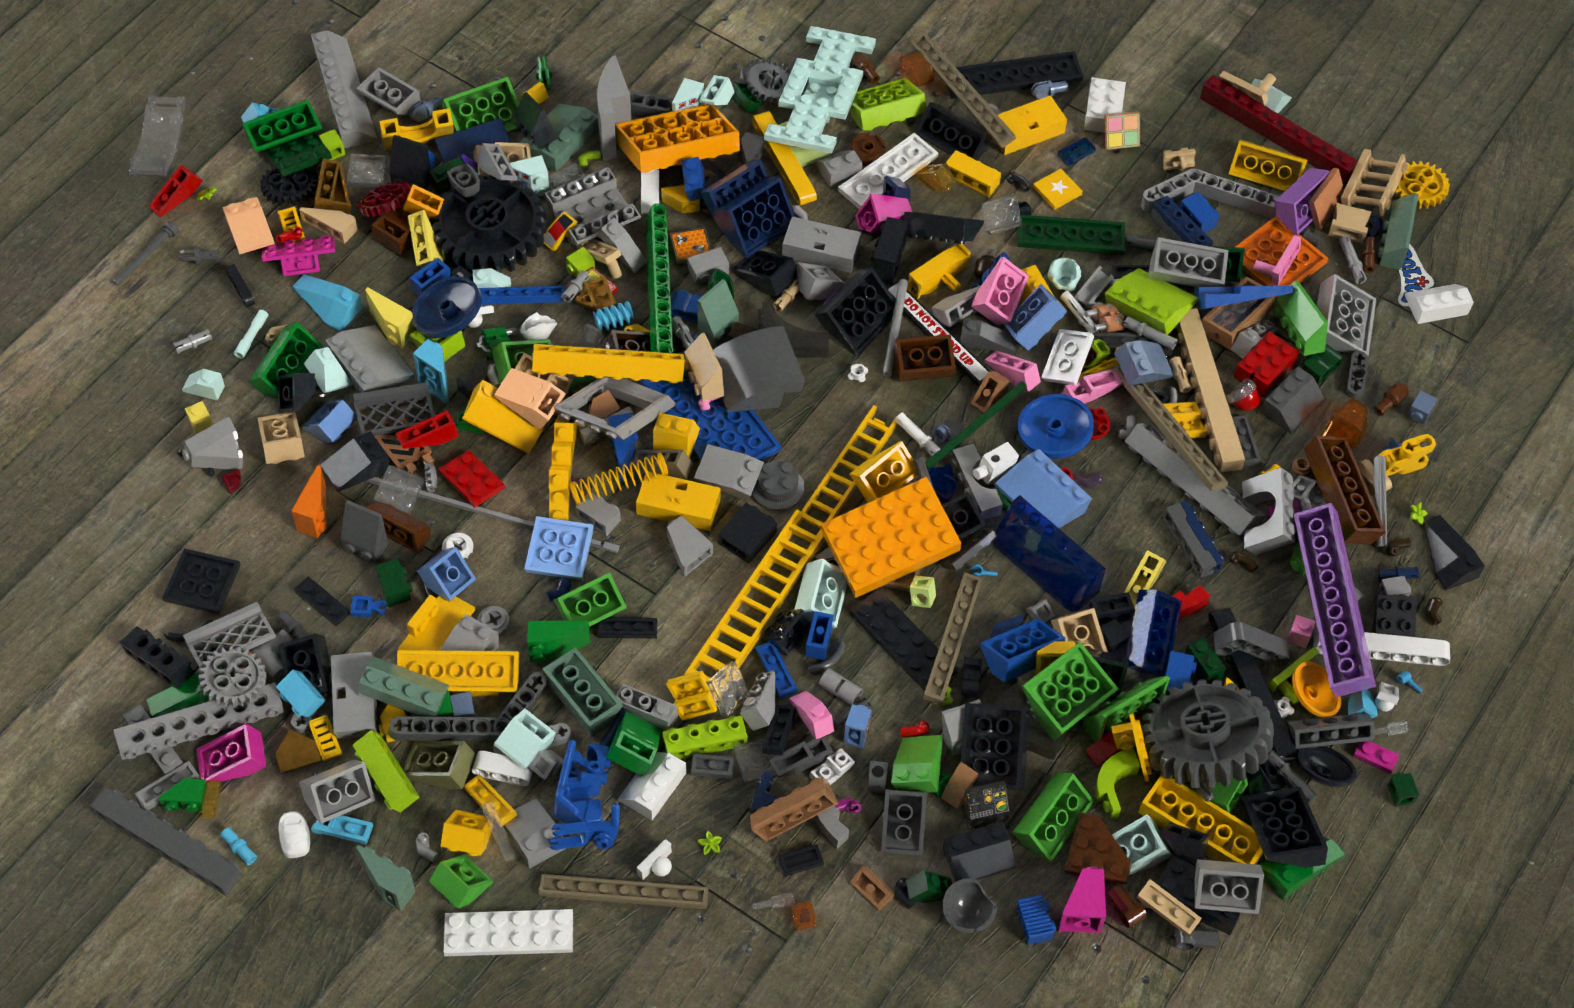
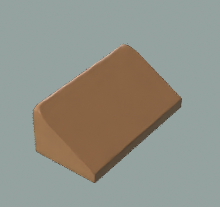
M862 866L849 881L878 910H881L895 896V892L867 866Z

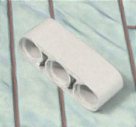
M478 751L472 768V773L475 775L480 774L483 778L519 786H528L533 773L529 767L523 769L506 755L488 751Z

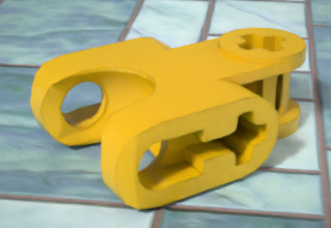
M1424 434L1405 440L1400 447L1381 452L1378 456H1385L1386 475L1389 476L1395 473L1407 474L1426 467L1429 461L1426 454L1434 450L1436 442L1431 435ZM1427 442L1430 445L1421 447L1420 443Z

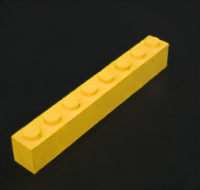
M534 344L532 372L537 374L555 373L559 376L574 374L576 377L591 375L594 378H603L605 376L617 380L630 378L634 381L648 379L651 382L664 380L669 383H678V381L683 382L685 360L684 354Z

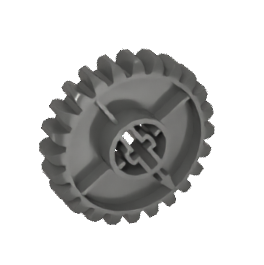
M1198 680L1197 685L1193 686L1191 682H1185L1182 684L1183 689L1179 690L1177 687H1171L1168 689V696L1160 694L1156 697V703H1151L1147 706L1146 714L1141 718V729L1150 766L1154 770H1161V776L1165 779L1175 776L1176 784L1183 785L1186 781H1190L1191 788H1198L1201 783H1206L1208 789L1215 788L1217 782H1221L1223 786H1230L1231 779L1235 778L1237 781H1243L1246 779V772L1250 774L1256 773L1259 770V764L1267 761L1268 752L1273 748L1274 729L1268 708L1262 705V700L1259 697H1251L1250 690L1241 689L1237 691V684L1228 683L1225 687L1222 686L1221 680H1214L1211 685H1208L1206 680Z

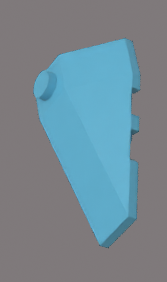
M303 274L293 285V289L322 318L325 325L338 332H341L363 308L358 293L338 284Z

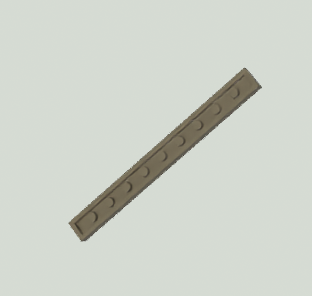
M925 32L911 41L912 46L1001 148L1016 139L1015 134Z
M1114 365L1112 369H1115L1123 382V386L1210 491L1226 489L1228 485L1226 479L1146 383L1128 386L1120 365Z

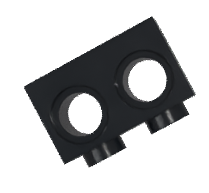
M1129 592L1091 599L1089 609H1095L1100 626L1104 622H1110L1114 619L1119 623L1132 621L1135 610Z

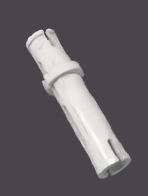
M1064 292L1060 299L1063 300L1078 319L1080 326H1084L1089 333H1099L1100 330H1093V326L1096 324L1092 320V316L1085 317V310L1072 296L1071 292Z
M903 412L894 420L919 443L921 449L924 448L931 456L940 450L932 441V438L923 433Z

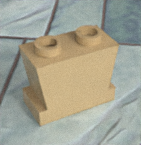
M1337 203L1328 235L1337 238L1349 236L1351 241L1363 244L1368 230L1366 226L1372 212Z

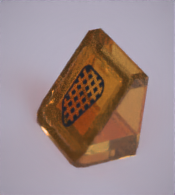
M812 901L791 906L796 931L817 926Z

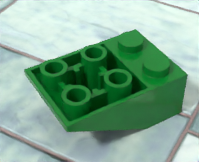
M625 711L606 758L643 776L651 766L657 752L661 729Z

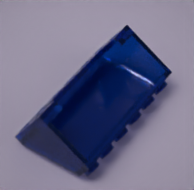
M1019 495L1014 499L995 532L997 537L993 539L994 547L1064 608L1071 612L1079 611L1100 592L1106 568L1022 496Z

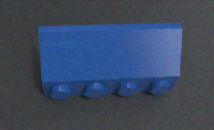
M1037 618L981 642L980 647L991 672L1004 682H1007L1036 669L1037 651L1054 641H1065L1066 637Z

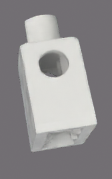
M1007 442L984 454L979 467L973 469V475L977 480L982 478L988 485L993 484L1016 465L1019 455Z

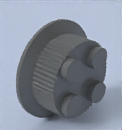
M781 460L771 461L763 465L752 495L765 508L771 510L789 509L801 500L804 494V481L791 463Z

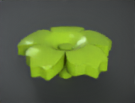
M215 187L203 189L196 197L198 201L203 198L210 200V197L213 196L212 193L217 191Z

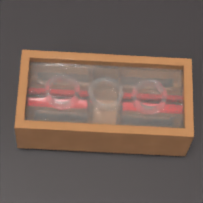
M1246 276L1237 286L1263 285ZM1276 296L1214 307L1202 319L1206 336L1231 350L1240 332L1262 321L1273 310Z

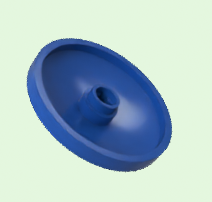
M1051 394L1039 397L1022 410L1018 419V434L1023 445L1031 452L1040 449L1051 459L1065 458L1078 453L1089 443L1093 435L1094 424L1090 410L1083 402L1068 395Z

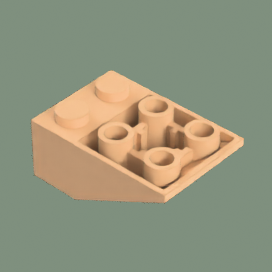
M511 368L493 396L538 429H541L549 421L555 411V406L561 402L566 393L551 382Z

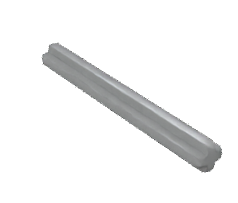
M1376 456L1374 458L1375 507L1386 532L1375 542V545L1378 548H1384L1387 546L1385 456Z

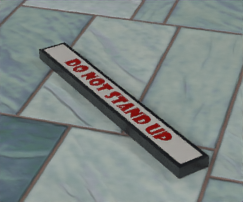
M899 281L887 287L895 300ZM907 290L903 313L926 336L951 334L955 364L980 387L986 374L991 371Z

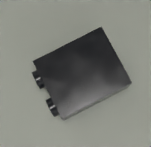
M746 502L718 533V544L749 564L776 534L777 522L773 517L760 512L756 506H751Z

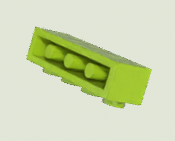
M734 715L722 720H709L698 725L689 724L683 728H670L663 731L665 752L672 754L680 760L693 757V753L710 754L747 746L748 740L743 717Z
M370 730L353 744L356 750L355 756L359 761L365 762L368 776L374 779L376 790L383 794L385 797L384 803L390 810L394 809L401 813L420 798L381 734Z

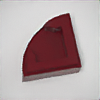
M239 468L221 476L230 494L240 486L241 474Z

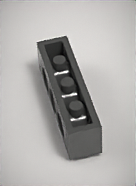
M1367 713L1288 721V733L1296 749L1374 740V720Z

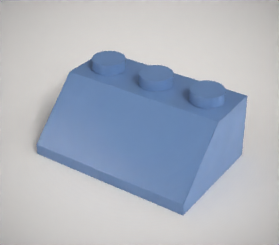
M1040 284L1015 310L1011 323L1004 325L1014 339L1029 351L1044 334L1051 330V327L1057 321L1063 318L1067 310Z

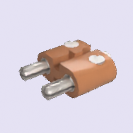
M1113 303L1096 305L1091 310L1084 312L1085 317L1092 316L1095 322H1100L1093 326L1094 331L1101 330L1103 333H1108L1125 328L1123 327L1125 323L1123 318L1125 316L1118 312Z

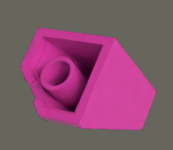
M871 193L855 217L859 230L874 233L880 231L881 224L886 222L887 217L904 220L905 211L912 212V209L906 198Z

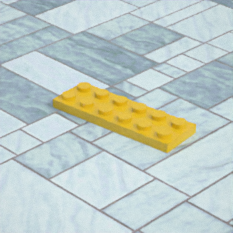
M397 650L398 666L448 684L449 692H518V651Z

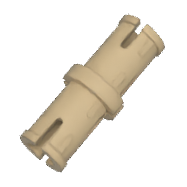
M794 280L787 289L781 292V296L773 303L775 310L779 308L778 312H782L789 302L794 301L795 296L799 292L798 284L796 285L798 280Z
M1178 356L1173 357L1169 361L1174 372L1173 378L1177 380L1180 392L1187 393L1192 388L1187 378L1188 372L1184 369L1181 358Z

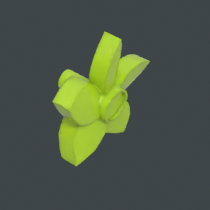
M1422 502L1417 503L1416 506L1410 505L1412 510L1410 519L1422 525L1423 517L1428 514L1425 510H1421Z
M708 831L706 839H699L697 841L700 845L705 846L703 850L704 855L709 853L710 850L720 853L718 844L721 842L722 837H713Z

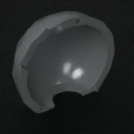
M975 878L961 879L953 883L943 898V913L948 923L956 930L964 933H977L986 929L993 922L997 912V906L987 896L981 884Z

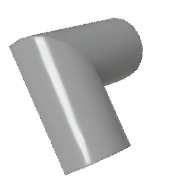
M284 629L275 634L276 638L250 651L252 654H256V659L261 658V665H265L264 672H266V675L273 683L285 675L282 660L279 658L281 656L279 644L292 641Z

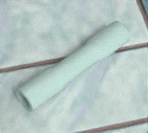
M259 310L250 328L234 351V355L237 358L243 359L253 339L269 316L266 311Z

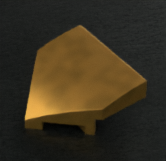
M605 276L589 283L585 281L580 295H577L575 299L577 303L594 311L601 309L603 312L604 307H608L610 310L611 305H615L617 308L616 301Z
M289 729L275 753L281 773L321 761L316 742L292 729Z

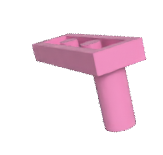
M1293 236L1276 266L1256 260L1253 270L1272 276L1271 284L1279 286L1300 251L1301 237Z

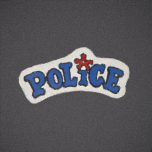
M1409 244L1408 252L1401 270H1399L1401 292L1398 302L1402 306H1409L1405 293L1429 289L1434 285V280L1424 270L1414 248Z

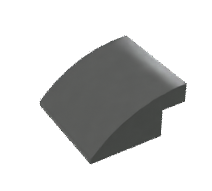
M784 326L753 331L736 337L713 349L722 368L724 396L721 398L727 412L779 408L784 393L799 392L803 389L805 380Z

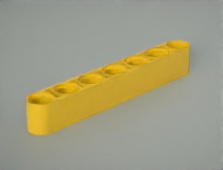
M770 111L752 116L753 126L760 136L764 137L769 124L777 125ZM765 141V148L797 204L801 206L816 201L815 189L791 147L785 144Z

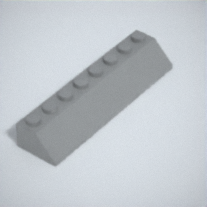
M328 30L311 34L313 48L344 148L378 141L365 97L356 90L360 85V81L347 38Z
M1137 423L1125 440L1129 444L1130 450L1140 453L1146 463L1153 464L1157 467L1158 473L1168 476L1174 486L1184 489L1186 491L1185 494L1189 498L1196 499L1202 509L1212 512L1215 515L1214 518L1218 522L1229 526L1228 529L1233 534L1244 535V531L1254 528L1265 517L1261 511L1243 499L1240 494L1228 485L1226 489L1210 491L1165 435L1152 423Z

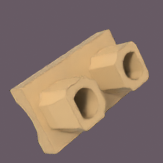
M1181 148L1179 151L1173 152L1165 150L1163 154L1164 171L1172 169L1185 171L1187 167H1194L1195 149Z

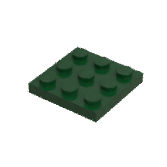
M314 132L264 150L268 159L282 176L321 163L323 158H332L331 152Z

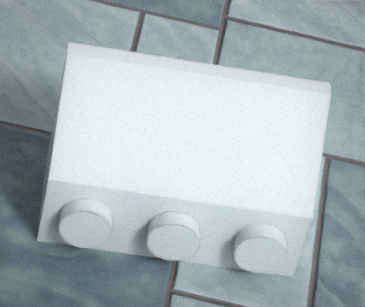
M1458 284L1405 293L1406 300L1417 324L1468 315L1474 303L1468 288Z
M656 752L648 770L643 776L636 774L619 796L618 801L652 821L686 775V763L670 753Z

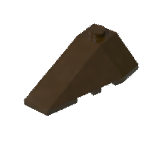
M611 330L605 342L606 349L651 352L650 332ZM672 334V353L683 351L684 347L681 339Z

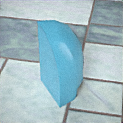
M1368 689L1351 693L1348 700V715L1367 713L1371 718L1378 716L1375 700Z

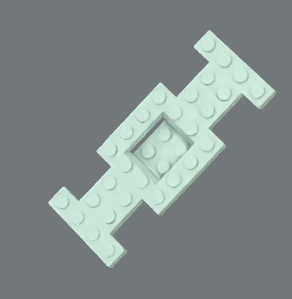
M810 26L806 42L820 44L814 61L801 58L796 59L778 103V107L793 109L786 127L769 124L764 134V140L832 154L837 137L823 135V129L825 124L829 123L831 117L846 120L863 77V70L848 67L855 51L872 54L876 39ZM808 78H809V83H808V85H807V88H806V90H805V92H804V95H802V92H803V90H804V88H805V85H806V83H807V80H808Z

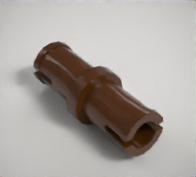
M1366 237L1364 239V251L1362 252V258H1364L1363 271L1371 273L1375 270L1374 263L1377 257V252L1375 251L1376 239L1374 237Z

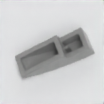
M834 806L813 818L827 840L838 849L848 839L849 829L839 821L840 811Z

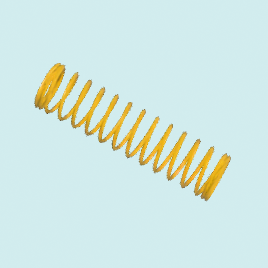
M657 453V458L655 455L652 454L651 462L647 457H645L644 465L641 462V460L638 459L637 468L633 462H630V470L625 464H623V473L619 467H616V476L611 469H609V479L605 472L602 471V482L597 474L594 475L595 484L592 481V479L588 476V487L583 479H580V488L575 481L569 483L576 505L578 506L581 504L576 487L579 490L583 502L586 503L582 488V482L585 485V488L590 496L591 501H593L589 485V479L599 499L600 494L596 482V477L598 478L603 488V491L607 496L603 474L605 475L610 485V488L614 494L615 492L612 485L610 471L613 474L620 491H622V489L620 486L617 469L621 473L627 489H629L624 466L626 467L634 486H636V483L632 472V465L634 466L639 476L641 484H643L639 469V462L641 463L648 478V481L650 482L646 466V459L649 462L656 479L657 475L654 468L653 457L655 458L661 470L662 476H668V469L662 453Z

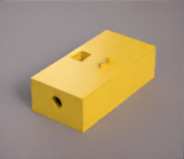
M1051 95L998 114L1016 137L1015 140L1005 147L1001 148L999 145L998 147L1004 155L1064 134L1067 118Z
M648 471L649 482L645 474L636 501L637 515L667 522L682 516L695 528L711 531L721 500L720 487L671 476L663 477L662 474L656 473V479L654 473Z

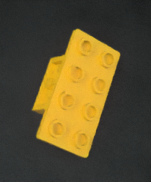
M429 595L407 623L409 635L398 647V650L439 651L453 628L466 614L472 616L475 612V607L456 596L452 600L447 601L441 596L435 598Z
M1129 714L1131 722L1111 726L1117 750H1129L1136 746L1145 782H1150L1148 775H1151L1152 771L1140 721L1135 720L1134 714Z

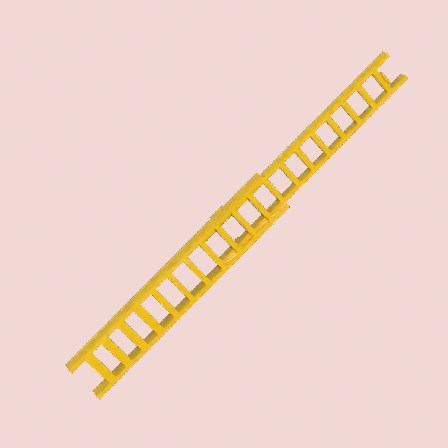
M873 405L802 511L800 512L796 509L684 673V675L698 672V667L703 663L724 674L725 677L721 683L705 675L711 689L715 690L713 696L716 703L797 581L804 574L806 563L812 561L825 541L821 532V524L823 522L807 515V513L814 506L830 514L826 522L836 518L857 487L854 481L852 482L835 473L840 465L852 471L858 467L844 460L849 451L866 460L879 454L898 426V423L895 421L888 428L885 426V422L876 418L872 420L877 406ZM867 425L885 433L880 441L862 433ZM858 438L876 446L871 454L853 446ZM830 479L849 487L844 495L826 487ZM821 493L839 501L834 509L817 501ZM804 520L820 528V531L817 535H814L800 528L799 525ZM793 534L811 543L807 550L789 541ZM783 549H786L800 556L801 559L796 564L780 556V553ZM773 563L792 571L789 577L786 578L770 570ZM761 575L764 577L767 575L785 584V587L779 594L757 583V580ZM754 588L776 599L771 608H768L746 596ZM742 602L766 614L761 623L737 611ZM733 617L756 630L749 637L727 624ZM723 633L741 642L745 647L739 652L717 639ZM713 648L734 659L735 662L729 667L707 654Z

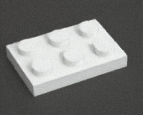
M1059 329L1041 378L1047 382L1076 385L1094 335L1089 332Z

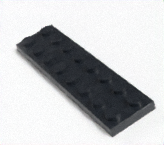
M1075 51L956 67L980 95L1032 88L1037 82L1050 80L1052 83L1066 81L1067 83L1083 81L1084 77ZM946 85L950 99L958 98Z

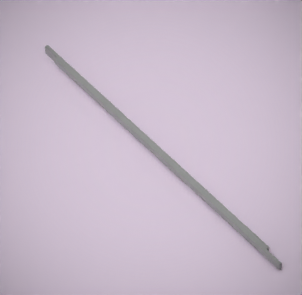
M319 461L318 465L320 466L324 461ZM377 477L366 481L534 529V522L478 506L474 508L468 503ZM591 539L590 546L618 553L620 547L609 542H604V545H602L601 541Z

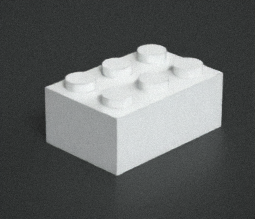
M1091 78L1084 130L1105 133L1104 115L1122 113L1126 82Z

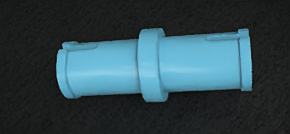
M230 827L221 832L220 837L231 847V851L234 854L237 853L247 865L255 862L258 856L246 845L247 842L244 839H240Z

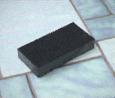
M818 844L778 855V861L784 877L824 865Z

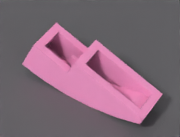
M1110 369L1084 376L1076 385H1065L1062 394L1074 397L1085 404L1121 386L1123 382L1115 369Z

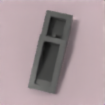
M823 736L808 743L803 741L785 751L783 755H777L770 759L769 762L778 778L802 772L825 762L827 757L833 754V750Z

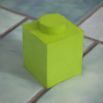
M335 129L319 135V139L331 152L332 158L329 160L346 155L344 144Z
M584 247L566 257V269L570 275L575 277L582 270L587 272L590 268H595L594 257Z

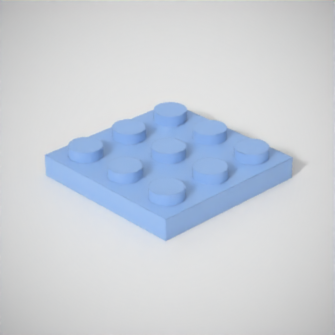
M536 516L524 568L525 572L582 581L594 526L592 524Z

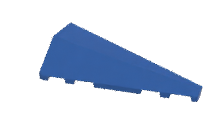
M1293 285L1194 288V295L1198 297L1199 309L1293 293Z

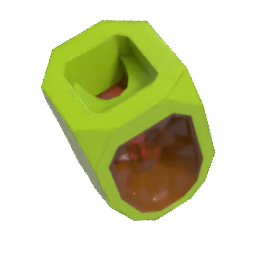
M1100 339L1092 341L1083 366L1084 368L1098 365L1110 354V348L1104 341Z

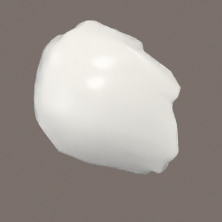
M536 312L530 315L521 325L520 333L527 341L546 340L557 325V322L548 316H541Z

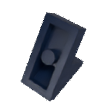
M768 771L763 772L749 807V813H754L760 807H767L778 798L766 793V791H770L774 781L771 780L772 773Z

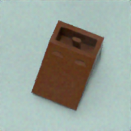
M404 206L395 209V211H390L388 214L384 213L371 225L374 239L400 256L413 245L408 215H411V213L403 209Z

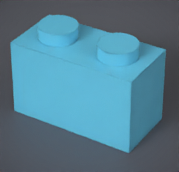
M294 669L276 686L280 691V697L284 701L290 702L293 706L291 708L292 711L298 716L310 717L326 701L303 673Z

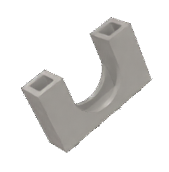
M1281 467L1242 481L1243 499L1253 506L1271 499L1276 500L1275 511L1266 523L1244 531V548L1255 556L1295 542L1293 477Z

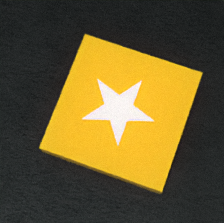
M1062 169L1033 183V188L1054 210L1081 196L1083 192Z

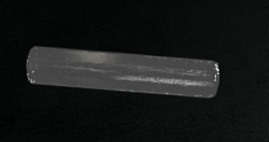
M493 802L482 805L481 808L504 860L507 862L516 858L514 849Z

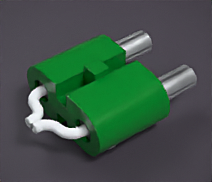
M504 326L481 330L477 346L488 352L489 357H493L492 350L501 342H511L507 335L517 334V329H505ZM482 341L484 345L487 346V349L483 345H480Z

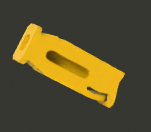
M956 244L943 251L909 274L907 290L916 299L920 298L921 295L931 293L943 284H946L952 291L956 292L961 284L954 277L969 266L970 251L963 244Z

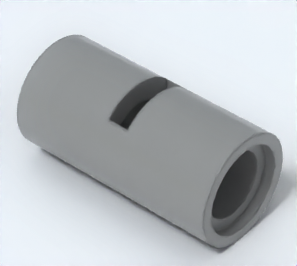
M830 668L825 671L819 681L821 687L851 706L858 702L863 693L862 688Z

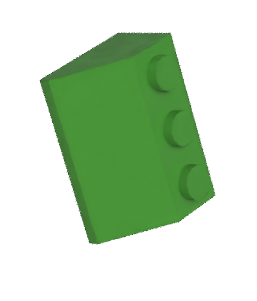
M610 572L554 599L564 621H589V627L627 608Z

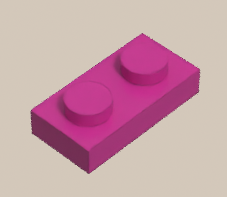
M1371 741L1359 742L1353 757L1391 774L1399 754Z

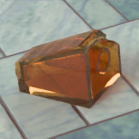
M1351 398L1333 413L1321 436L1346 437L1350 448L1359 447L1367 433L1368 407L1355 398Z

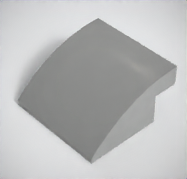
M616 55L612 56L604 67L597 88L600 149L603 161L617 158L615 124L631 120L630 93Z

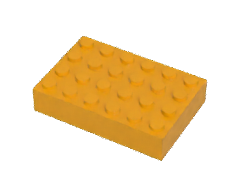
M710 104L615 124L616 144L637 169L644 173L655 169H666L673 165H682V160L699 157L701 160L715 158L723 154L730 155L733 152L740 151L739 131L714 105Z
M927 477L821 524V532L854 598L952 555L961 549V541Z

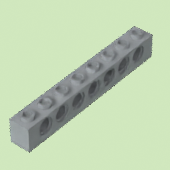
M271 683L263 686V692H258L257 699L251 697V703L245 700L243 706L238 702L235 708L232 707L231 703L224 707V702L221 701L220 704L216 705V700L113 730L121 758L124 760L133 759L144 753H153L161 748L173 747L188 740L194 741L205 735H214L222 730L234 729L246 723H255L266 717H275L284 711L276 683Z

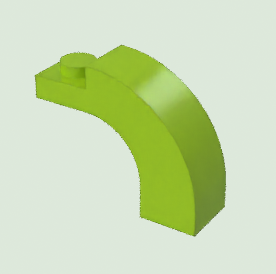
M1134 748L1114 754L1100 769L1095 785L1096 803L1103 802L1104 811L1109 814L1110 820L1119 818L1121 812L1114 784L1122 778L1138 774L1140 765Z

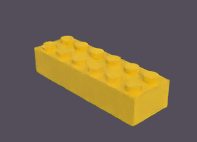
M1160 776L1141 803L1138 813L1142 816L1148 814L1163 829L1171 822L1209 834L1206 856L1214 861L1256 864L1263 854L1257 836L1251 826L1214 803L1206 802L1198 793L1185 785L1176 784L1173 778L1165 779Z

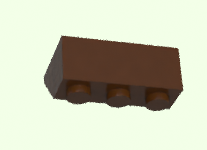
M377 502L366 507L382 514L387 538L416 553H419L431 538L430 527L427 523L414 519L406 512H400L391 504L387 505L383 502Z

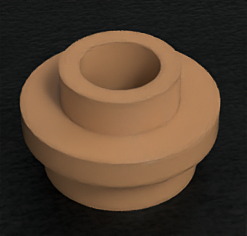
M1300 457L1294 460L1292 470L1296 474L1304 476L1310 472L1311 466L1307 458Z

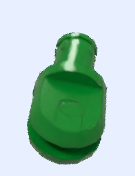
M542 56L543 62L538 57L536 59L538 70L535 73L536 79L542 83L547 81L548 90H551L550 79L553 77L552 70L548 68L545 56Z

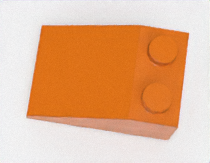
M319 465L315 468L291 511L297 532L319 538L321 532L323 533L327 527L326 484L322 468Z

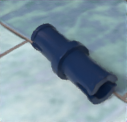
M1397 566L1395 569H1380L1377 571L1379 582L1382 579L1405 576V579L1419 578L1417 566L1407 568Z

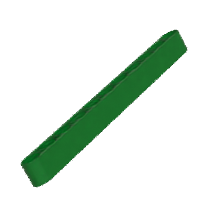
M655 203L651 206L646 216L651 352L672 353L667 211L663 205Z

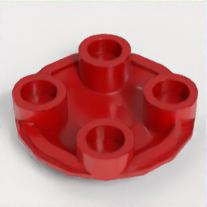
M1088 408L1092 414L1094 424L1091 440L1101 439L1108 434L1111 428V421L1103 408Z

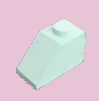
M714 75L699 102L710 105H727L734 94L730 79Z
M491 268L473 270V282L478 288L511 287L510 277Z
M202 369L189 375L182 391L218 401L225 385L221 373Z

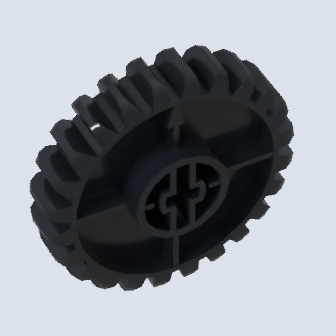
M478 175L480 179L479 192L470 197H465L450 186L451 193L444 192L440 196L444 198L439 215L430 218L432 230L435 233L434 242L441 249L443 259L446 262H453L454 268H457L459 265L463 268L466 266L467 271L473 274V270L488 268L502 273L504 268L510 272L515 271L516 263L524 266L528 263L527 256L535 257L537 255V248L542 247L544 243L547 223L546 211L542 207V201L538 196H534L533 189L530 187L523 188V182L519 180L511 183L510 180H497V178L491 175L485 180L482 175Z

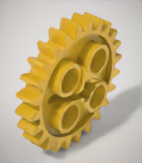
M1413 161L1412 165L1408 163L1407 171L1403 173L1394 196L1402 198L1416 193L1419 194L1417 200L1419 209H1421L1422 205L1426 209H1428L1429 205L1435 207L1436 203L1441 204V201L1445 200L1448 195L1449 178H1445L1446 173H1441V168L1436 170L1435 164L1430 167L1429 162L1423 165L1422 161L1419 164Z

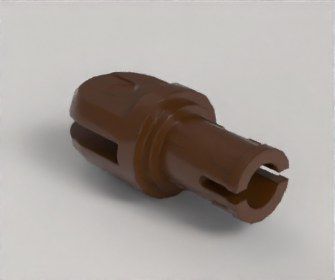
M858 53L853 57V66L855 69L863 70V76L865 75L871 84H875L880 80V76L873 69L874 64L865 54Z
M1404 383L1394 384L1384 393V399L1374 407V411L1379 416H1383L1391 407H1397L1407 398L1409 394L1408 387Z

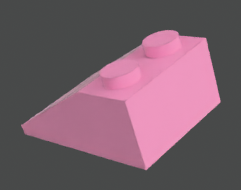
M1001 257L978 289L971 307L996 325L1011 323L1029 276L1006 258Z

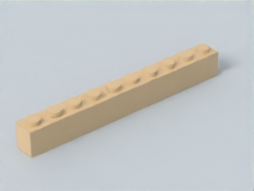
M1190 309L1174 329L1177 332V343L1181 345V356L1186 361L1185 367L1191 377L1190 385L1195 390V401L1200 406L1201 419H1204L1206 435H1209V447L1214 452V463L1218 466L1220 473L1242 470L1245 457L1198 309Z

